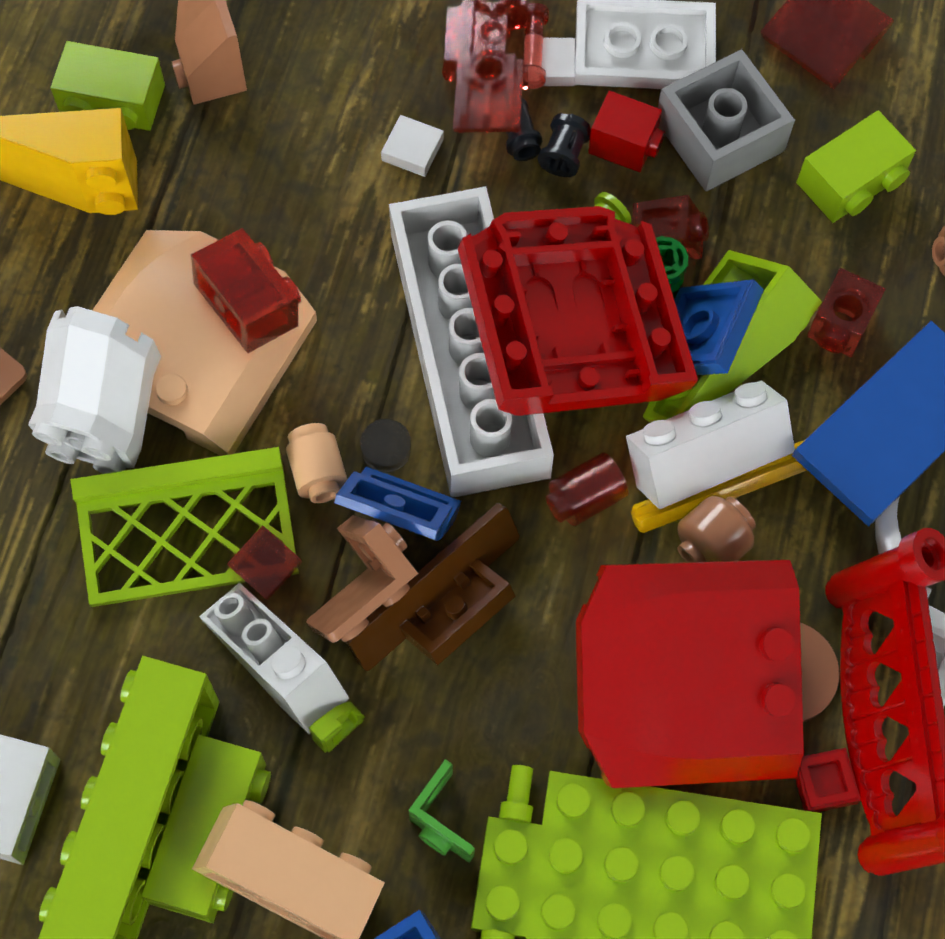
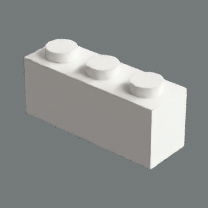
M762 380L743 384L734 392L715 400L699 402L686 412L666 420L653 421L647 424L644 429L626 436L636 487L659 510L792 454L795 451L787 399Z

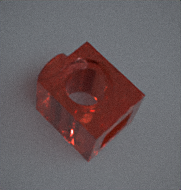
M840 268L813 320L807 337L817 341L819 346L829 352L843 353L852 358L886 288ZM835 313H845L853 321L842 320Z

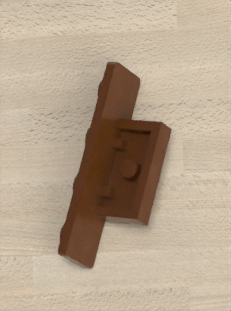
M497 503L487 513L478 518L472 526L418 571V575L407 583L410 589L400 600L388 607H384L383 604L367 617L369 623L366 628L356 637L345 642L358 664L365 671L371 670L405 639L410 641L438 666L516 597L511 585L488 567L520 538L508 508L501 503Z

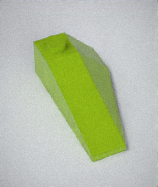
M728 250L703 285L754 279L764 289L728 373L697 375L698 381L692 389L661 401L649 402L643 418L649 423L657 420H666L690 410L693 405L699 402L712 401L729 394L795 341L800 332L807 327L810 318L821 305L822 301L790 266Z

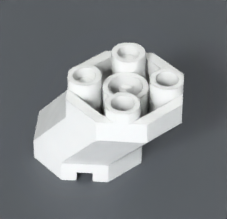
M75 306L69 308L67 315H65L63 310L54 312L46 333L37 404L28 424L33 430L32 435L48 444L45 451L48 456L68 464H74L76 459L92 463L93 468L102 474L134 468L142 449L153 377L161 359L160 352L152 338L141 332L137 342L125 335L129 327L127 323L116 317Z

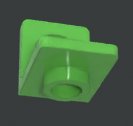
M445 759L408 810L409 820L422 829L418 837L433 850L444 856L451 850L470 863L475 856V848L426 813L453 774V764Z

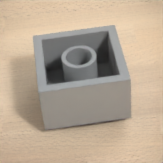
M742 49L662 88L658 108L662 109L660 129L665 131V136L705 191L785 152L795 119Z

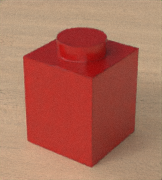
M609 90L591 127L588 154L641 173L647 157L656 158L664 140L665 131L659 129L662 109Z

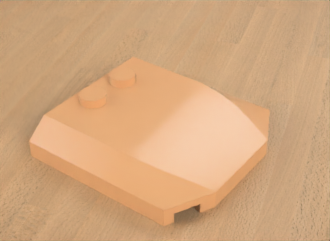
M146 230L92 310L116 317L127 323L129 327L125 335L137 342L141 332L154 340L161 359L153 377L148 413L183 430L186 439L220 456L235 454L317 321L316 311L285 271L201 231Z

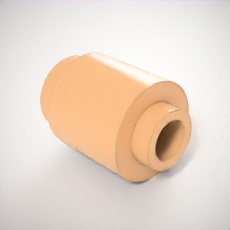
M310 423L295 428L288 434L289 444L286 447V453L298 495L302 498L310 499L313 503H324L335 499L336 494L347 481L335 435L329 433L327 426L322 423Z

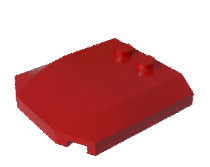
M601 206L506 212L493 219L489 227L472 236L470 233L462 238L458 247V253L498 410L522 416L661 401L692 389L698 381L652 224L641 221L638 226H634L615 219V211Z
M781 559L601 565L596 574L599 578L587 604L582 605L576 619L578 732L599 765L605 784L611 788L796 778L804 755L800 594L791 561Z

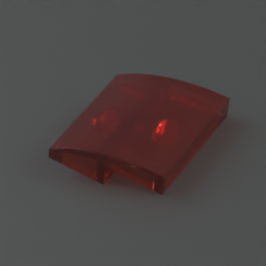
M787 0L760 32L762 38L834 90L859 58L865 59L892 26L894 20L867 0Z

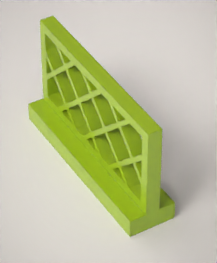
M279 447L70 479L73 500L77 505L88 600L91 607L233 585L239 582L245 583L299 574L284 466ZM275 485L277 505L265 521L242 505L253 489ZM241 491L235 500L226 494ZM217 495L228 503L230 507L212 529L190 512L202 497ZM190 499L183 508L174 502ZM165 503L179 514L164 534L159 537L138 521L151 505ZM138 507L132 516L122 510ZM113 511L127 522L108 546L93 535L91 514ZM236 511H239L260 526L243 550L220 535ZM278 515L280 517L282 533L271 526ZM185 519L208 534L191 558H188L168 543ZM134 527L156 542L138 567L116 552ZM267 531L284 544L286 563L263 566L249 556V554ZM214 540H217L238 556L226 573L212 575L197 564ZM94 543L104 550L98 560H96ZM165 548L186 563V565L174 581L159 583L145 573V571L161 550ZM111 556L134 572L121 590L101 593L98 573ZM244 561L254 567L237 571ZM192 569L202 575V577L186 579ZM141 577L151 584L134 587Z

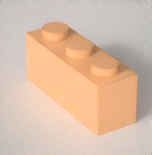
M245 800L243 805L236 803L222 808L192 870L323 939L360 938L385 882L369 874L372 868L370 864L348 853H341L340 857H337L321 848L324 843L322 838L300 827H293L290 832L273 822L275 814L271 810L253 801Z

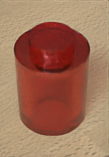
M601 452L550 481V494L546 496V502L550 511L560 523L567 520L570 525L576 527L628 497L629 490L624 476L616 463L608 454Z

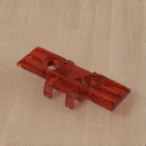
M462 0L461 6H448L442 75L446 81H454L457 70L453 120L454 132H520L523 90L537 89L546 83V71L542 68L543 31L544 25L549 21V9L545 5L527 3V0H501L499 2ZM525 28L524 60L516 59V54H506L507 38L511 37V30Z

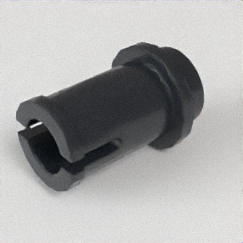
M520 97L504 101L498 111L508 137L505 144L507 153L512 155L517 161H528L540 153V146L543 140L541 133L534 130L527 101Z

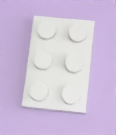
M577 0L574 85L662 89L716 62V3L666 0Z

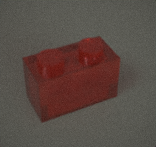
M243 228L191 254L193 284L247 354L298 327V304L301 303V296L296 285L289 277L282 278L274 268L272 258L266 247L261 242L255 244Z

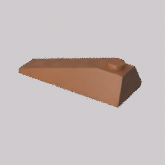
M178 0L175 43L179 59L171 61L178 88L188 87L193 105L247 91L238 38L226 1Z

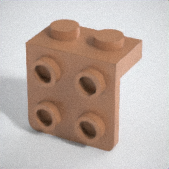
M352 515L337 528L368 569L307 619L306 623L313 632L332 643L340 639L343 642H347L366 628L369 623L367 617L382 604L384 607H388L396 603L409 591L410 586L407 583L418 575V572L402 553L407 548V544L389 523L381 526L375 519L367 520Z

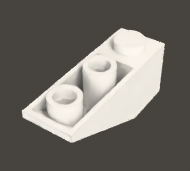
M240 582L199 616L276 703L308 734H310L309 727L315 721L349 699L327 662Z

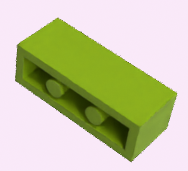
M197 735L141 895L150 905L210 923H214L218 910L223 912L227 910L234 891L192 870L223 807L236 803L243 805L245 800L260 804L263 802L268 790L271 772L265 770L266 762L261 752L203 735Z

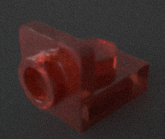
M689 195L633 203L632 225L638 226L641 221L652 224L655 237H671L679 241L686 248L692 260L702 258L703 241H707L709 237L708 220L706 214L698 210Z

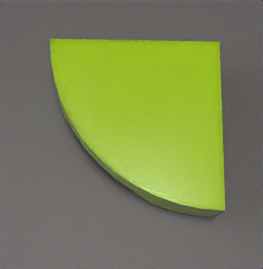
M344 702L328 711L309 727L312 740L324 753H329L364 721L363 718L365 716L352 702Z

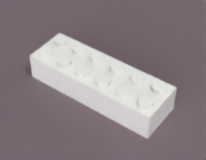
M486 186L389 204L391 237L450 496L454 498L551 478L554 453L544 414L516 416L498 410L458 253V247L463 237L470 233L472 236L489 227L494 219Z

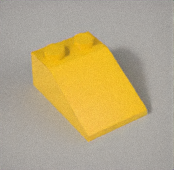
M121 108L0 116V181L88 213L117 215L123 211L138 210L137 159Z

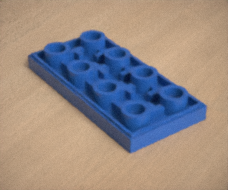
M930 321L800 444L792 455L868 527L945 452V332Z

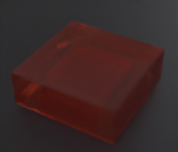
M262 525L227 565L268 601L302 564V560Z

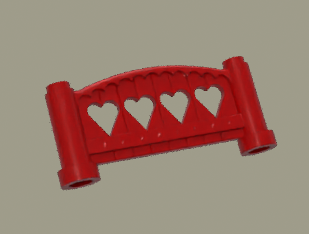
M923 528L906 535L901 539L898 547L834 573L825 586L828 601L834 607L842 608L843 610L840 649L843 722L852 770L871 835L859 845L858 860L865 871L877 876H885L945 863V715L926 587L945 580V537L933 528ZM874 611L893 619L894 628L875 654L871 648L873 633L868 626L869 617ZM880 663L901 673L900 683L882 707L878 701L880 686L875 679V671ZM887 716L908 727L909 735L890 761L885 755L887 739L882 732V724ZM893 771L916 783V792L897 816L892 809L894 793L889 786V779Z

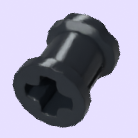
M559 113L551 121L552 135L548 145L541 149L537 159L540 166L547 172L559 177H572L579 170L580 161L578 157L583 144L590 140L591 128L587 121L577 115Z

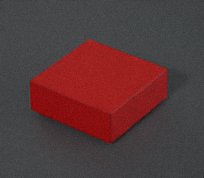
M846 747L803 756L795 780L805 811L821 812L855 805L861 801Z

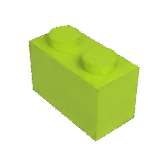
M66 41L51 85V91L59 112L121 108L128 130L137 128L151 131L165 87V81L158 57Z
M878 110L804 159L796 183L827 218L834 223L848 213L851 216H855L862 212L872 202L874 196L882 190L886 189L887 192H891L898 188L910 175L908 167L916 149Z

